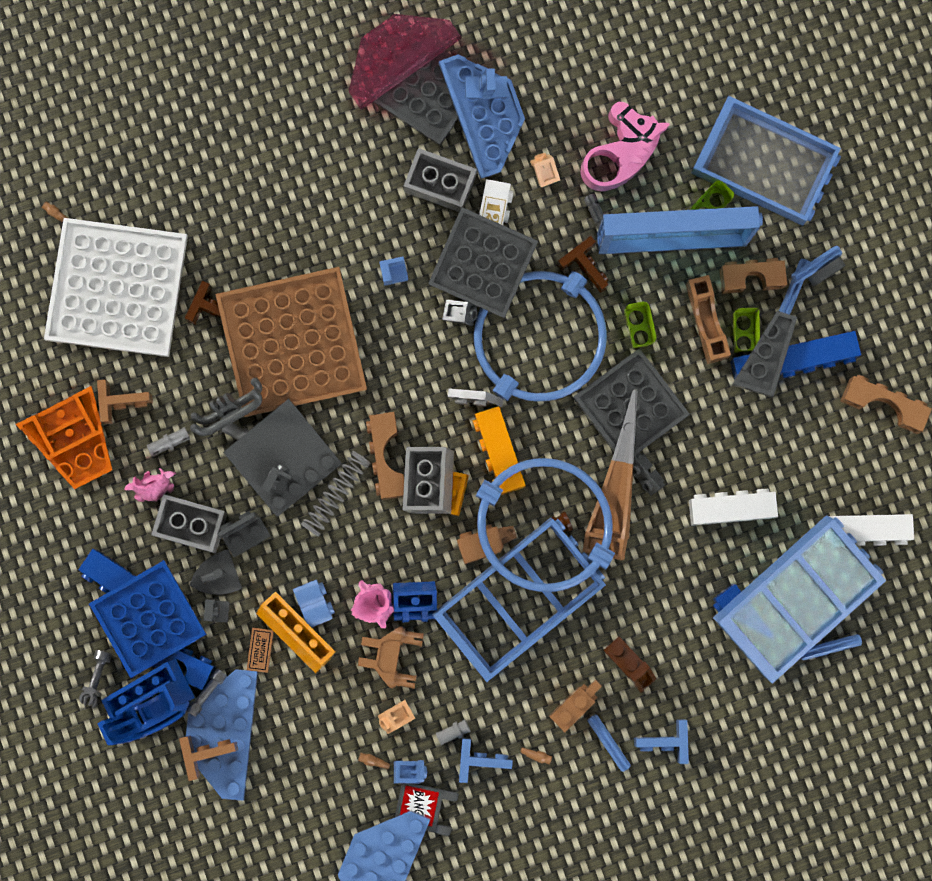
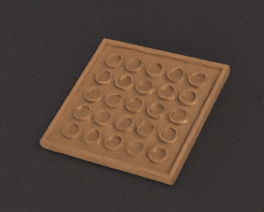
M339 267L215 294L239 397L254 389L250 382L252 378H257L262 384L261 405L244 417L274 411L287 399L294 406L367 390Z

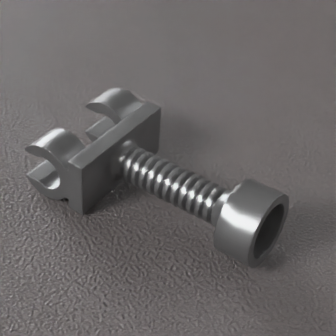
M100 650L95 651L93 659L96 660V668L89 687L83 686L82 690L84 692L79 697L81 704H84L85 707L89 698H91L89 706L92 705V708H95L98 705L97 697H100L101 693L97 691V686L104 665L110 663L112 657L110 653Z

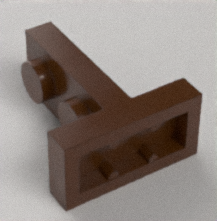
M590 236L558 260L557 266L563 271L576 262L597 290L602 293L608 288L609 284L607 282L609 280L602 271L599 272L595 268L596 263L592 257L585 255L596 244V241Z
M201 282L185 316L186 321L193 325H196L202 311L221 318L217 301L213 299L207 301L212 290V286L209 283Z
M620 637L616 638L603 650L641 693L657 679L645 661L643 662Z

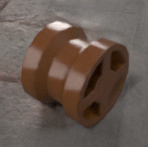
M565 511L558 517H551L554 521L560 520L566 528L563 532L573 531Z

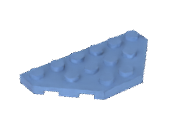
M459 54L439 61L440 69L480 179L500 173L525 120L512 81L507 78V98L465 99V77H481L488 68L475 64Z
M236 669L225 678L221 685L218 684L201 706L202 710L196 717L188 713L186 736L191 735L195 752H197L196 747L208 744L210 748L217 747V742L230 739L231 743L237 742L238 750L235 752L197 761L199 771L222 799L243 801L245 798L257 671Z
M411 810L355 833L338 873L340 881H406L431 819Z

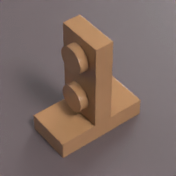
M97 380L100 422L103 424H113L111 407H114V410H123L129 405H135V408L147 407V404L153 403L152 394L149 392L110 396V383L107 380Z
M191 735L179 738L189 781L200 778L197 761L238 750L237 742L231 743L230 739L217 742V747L210 748L209 744L196 747L197 752H195Z

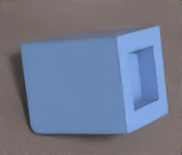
M404 257L379 262L384 286L408 281Z

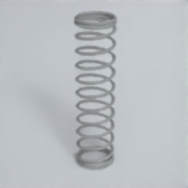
M352 451L351 455L354 456L356 459L347 457L348 461L355 468L347 464H343V468L350 475L342 471H338L340 477L344 479L347 483L343 482L340 479L333 478V481L341 489L333 485H328V488L336 496L325 491L323 492L324 496L333 504L321 498L318 499V501L328 511L322 509L321 507L313 505V508L323 518L314 513L308 512L309 516L319 525L307 519H303L304 521H302L301 523L303 527H305L318 537H320L319 535H321V533L315 530L308 523L322 530L325 528L313 516L327 523L330 522L318 509L326 512L329 515L334 516V513L323 502L327 503L328 505L336 509H339V506L327 495L341 502H344V499L341 496H339L332 488L346 495H349V493L337 481L347 485L350 488H354V486L341 474H344L355 481H359V479L355 475H353L346 467L360 474H364L351 460L363 465L366 468L371 464L367 459H365L363 456H361L355 451Z

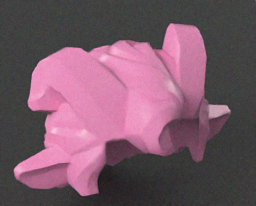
M159 468L161 474L150 475V472L147 471L144 473L141 481L136 476L133 477V482L126 485L125 490H134L136 493L134 498L138 502H145V500L157 501L159 498H162L163 494L174 491V484L170 483L169 478L176 473L172 471L164 472L161 468Z
M361 580L359 582L361 591L355 597L351 615L368 623L377 622L381 628H386V621L394 613L391 592L380 583L371 585Z

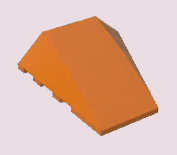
M92 386L15 424L74 489L113 470Z

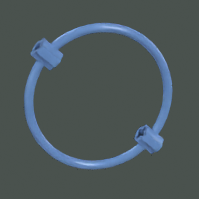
M534 271L524 273L520 282L537 279L560 282L563 284L561 290L573 298H577L580 294L587 301L595 315L598 325V347L594 359L586 372L578 380L563 389L548 393H531L517 389L519 383L509 375L503 374L500 378L491 368L484 353L482 330L488 311L480 308L474 327L475 352L483 371L496 385L493 392L503 400L508 401L511 396L529 401H550L563 398L580 389L597 371L606 349V322L596 299L584 287L587 279L581 274L572 271L569 277L554 272Z
M548 458L526 460L503 471L492 483L484 480L476 494V497L481 499L477 528L482 549L491 565L504 578L522 588L538 592H556L574 587L589 578L599 566L606 570L615 555V552L609 550L613 534V522L608 501L598 484L587 473L570 463ZM553 467L575 475L592 490L601 506L604 517L602 544H595L587 558L592 563L584 571L571 579L548 584L525 580L510 572L498 560L489 544L486 532V515L489 504L495 506L503 492V489L499 488V486L505 480L528 468Z

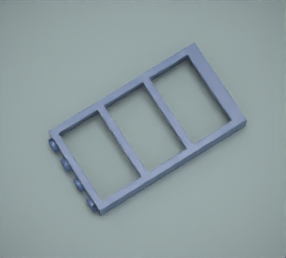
M551 517L499 559L504 565L514 556L534 582L544 583L519 552L551 527L584 570L591 563L587 559L589 556L585 552L581 554L576 548L579 545L571 535L567 537L563 532L566 528L560 520L554 521ZM492 565L433 612L432 615L484 680L488 682L606 586L603 582L605 576L597 569L590 576L594 583L564 607L552 592H543L558 612L527 637L483 583L486 578L496 571ZM475 587L479 588L521 640L518 645L492 666H489L446 613L449 608Z

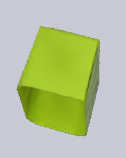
M715 181L690 210H698L702 207L707 209L724 208L734 197V192L722 181ZM713 193L723 195L724 203L721 206L715 207L710 203V196Z
M643 301L627 305L624 313L632 348L653 345L656 340V332L649 304ZM640 311L644 316L643 322L639 325L632 324L629 320L631 312ZM640 330L648 334V341L643 345H639L634 341V334Z
M739 308L733 313L734 353H751L759 341L760 317L759 310L757 311L758 308ZM740 316H746L750 319L751 325L747 330H741L737 327L736 321ZM746 336L751 340V347L748 350H740L738 348L737 340L740 337Z

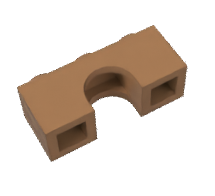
M778 258L766 259V262L759 263L758 260L745 261V264H737L735 261L726 262L720 269L722 294L742 293L746 289L745 279L751 275L757 276L762 281L763 291L784 289L787 286L785 260L779 261Z

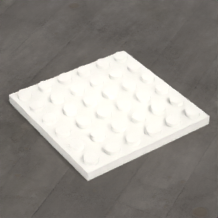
M64 218L44 340L169 357L188 235Z

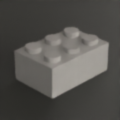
M418 148L404 183V192L460 212L461 207H465L476 178L477 169Z
M406 447L404 511L411 514H451L453 450L447 447Z
M163 494L151 535L216 553L221 539L217 533L221 531L220 527L225 525L228 513Z

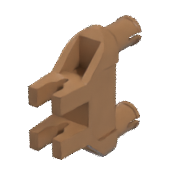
M400 626L381 639L362 637L361 645L378 648L376 660L359 657L358 666L375 669L389 688L393 689V687L402 686L415 689L416 683L407 682V680L416 681L417 675L398 673L397 664L400 646L404 643L422 647L423 641L414 640V638L423 639L424 633L405 631V628Z

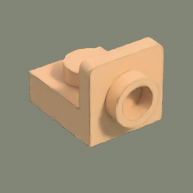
M541 153L536 155L534 160L530 161L534 167L540 187L560 181L554 158L551 155Z
M406 700L379 714L378 718L381 728L389 734L414 720L415 716Z

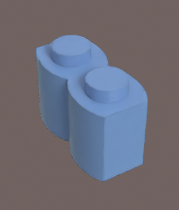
M316 579L293 589L304 619L311 628L333 619L332 614L335 611L331 602L327 603L324 598L327 592L323 582L318 583Z

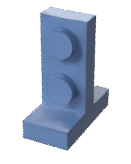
M486 69L481 77H465V99L507 98V76H495V69Z
M676 720L677 737L634 738V746L640 747V751H653V747H661V751H674V747H677V762L679 764H689L687 720Z
M462 738L460 783H468L469 766L512 769L513 760L508 759V755L496 754L495 758L487 757V753L474 752V756H470L471 738Z

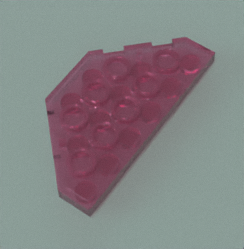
M401 14L392 15L361 38L349 88L350 95L362 110L462 39L451 21L447 19Z

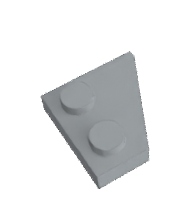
M449 389L448 397L454 399L456 404L467 405L468 402L477 406H503L502 398L486 391Z

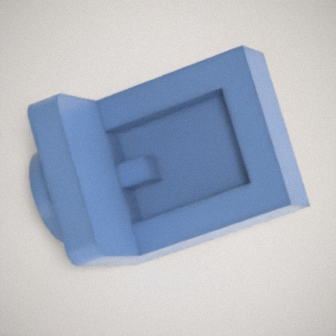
M424 760L394 761V784H420L426 779L427 767L424 765Z

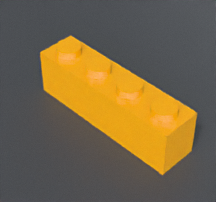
M499 406L476 413V419L472 420L475 431H480L482 439L479 440L482 452L487 451L489 459L486 460L489 472H494L495 478L509 467L518 463ZM521 471L509 477L499 486V488L503 489L501 495L525 488L526 485Z
M274 592L260 605L256 614L315 673L335 654V651L277 592Z

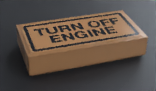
M252 628L247 670L269 672L273 630Z

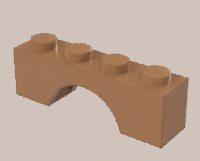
M707 275L688 280L686 288L707 364L726 360L731 356L726 335L723 333L717 318L714 291L710 277Z
M861 375L853 376L849 379L840 402L859 410L869 402H884L890 405L896 412L899 427L916 434L923 432L932 408L927 407V403L920 400H910L902 392H891L883 384H872L868 382V378Z
M395 413L369 415L370 421H366L368 434L372 433L373 442H369L370 453L375 454L376 462L372 463L373 474L378 475L379 483H375L377 496L381 495L382 500L401 498L404 495V475L389 468L384 458L388 442L398 435Z

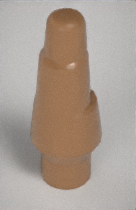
M47 201L43 204L42 208L55 219L63 222L64 218H68L55 205Z
M521 748L520 752L539 763L550 765L552 756L542 751Z
M364 753L359 755L358 761L363 762L367 766L390 768L389 763L374 755Z

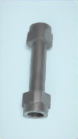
M218 668L210 676L212 679L196 700L189 703L187 712L192 716L196 717L200 713L203 703L218 684L221 685L227 677Z

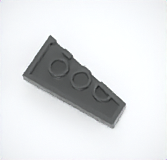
M780 311L774 314L734 380L733 386L771 398L774 397L796 324V316Z

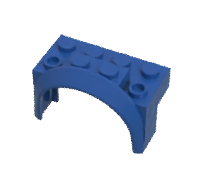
M171 660L101 700L110 718L97 724L107 745L127 743L146 737L171 725L185 715L190 703L189 701L195 697L177 660ZM159 692H162V693L158 694L157 696L153 697L152 699H150V700H148V701H146V702L140 704L141 702L147 700L148 698L154 696L155 694H157V693H159ZM136 709L138 710L144 724L141 723L136 713Z

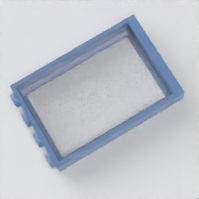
M728 96L691 174L712 184L715 181H722L734 194L803 226L806 221H811L815 213L813 206L815 202L819 204L824 194L821 189L824 184L828 185L833 175L830 173L832 166H837L841 158L838 155L841 148Z

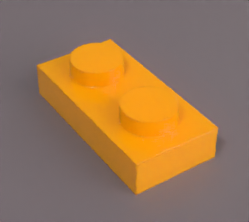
M454 471L451 515L459 516L469 475Z

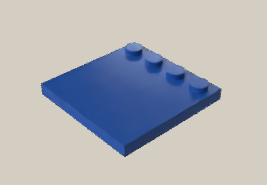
M165 560L89 603L130 678L139 675L207 635Z

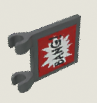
M402 784L395 817L412 810L431 819L426 831L449 836L452 827L438 824L442 799L455 802L458 800L459 793L419 784Z

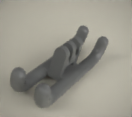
M252 378L250 382L254 389L237 400L229 393H225L223 398L220 396L216 401H211L209 403L210 407L215 412L208 416H200L196 412L192 413L191 419L202 425L211 424L220 418L221 420L206 428L192 424L190 426L191 431L200 436H209L256 410L262 403L261 382L257 378ZM252 401L251 403H249V404H247L246 406H244V407L241 408V406H243V405H245L246 403Z

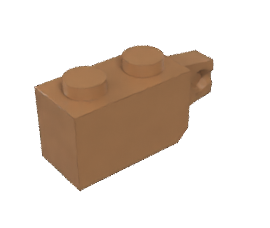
M491 524L486 525L488 541L495 555L501 553L504 544L517 538L513 526L497 528L496 526L492 528ZM469 531L459 535L460 539L457 540V544L465 565L487 558L480 544L478 533L472 534Z
M594 680L588 687L583 684L581 687L576 688L549 717L563 732H566L595 703V700L598 698L595 693L602 685L597 680Z

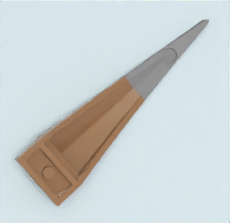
M637 389L632 391L619 439L601 489L608 501L612 514L613 534L609 550L615 552L613 559L617 560L625 559L627 540L630 534ZM598 500L585 532L582 552L589 554L596 543L602 544L604 536V517Z

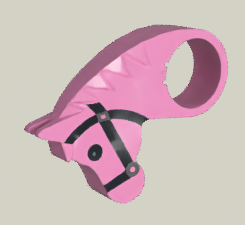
M625 102L615 103L608 114V118L618 128L617 135L620 141L595 147L587 153L580 170L584 183L595 191H608L628 182L648 161L658 144L660 134L666 131L670 123H658L654 116H642ZM600 155L610 158L614 163H617L619 169L616 178L609 182L595 180L588 171V161L592 157Z

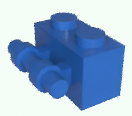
M435 581L393 583L394 621L408 623L409 620L428 622V619H435L432 615L435 612L434 610H437Z

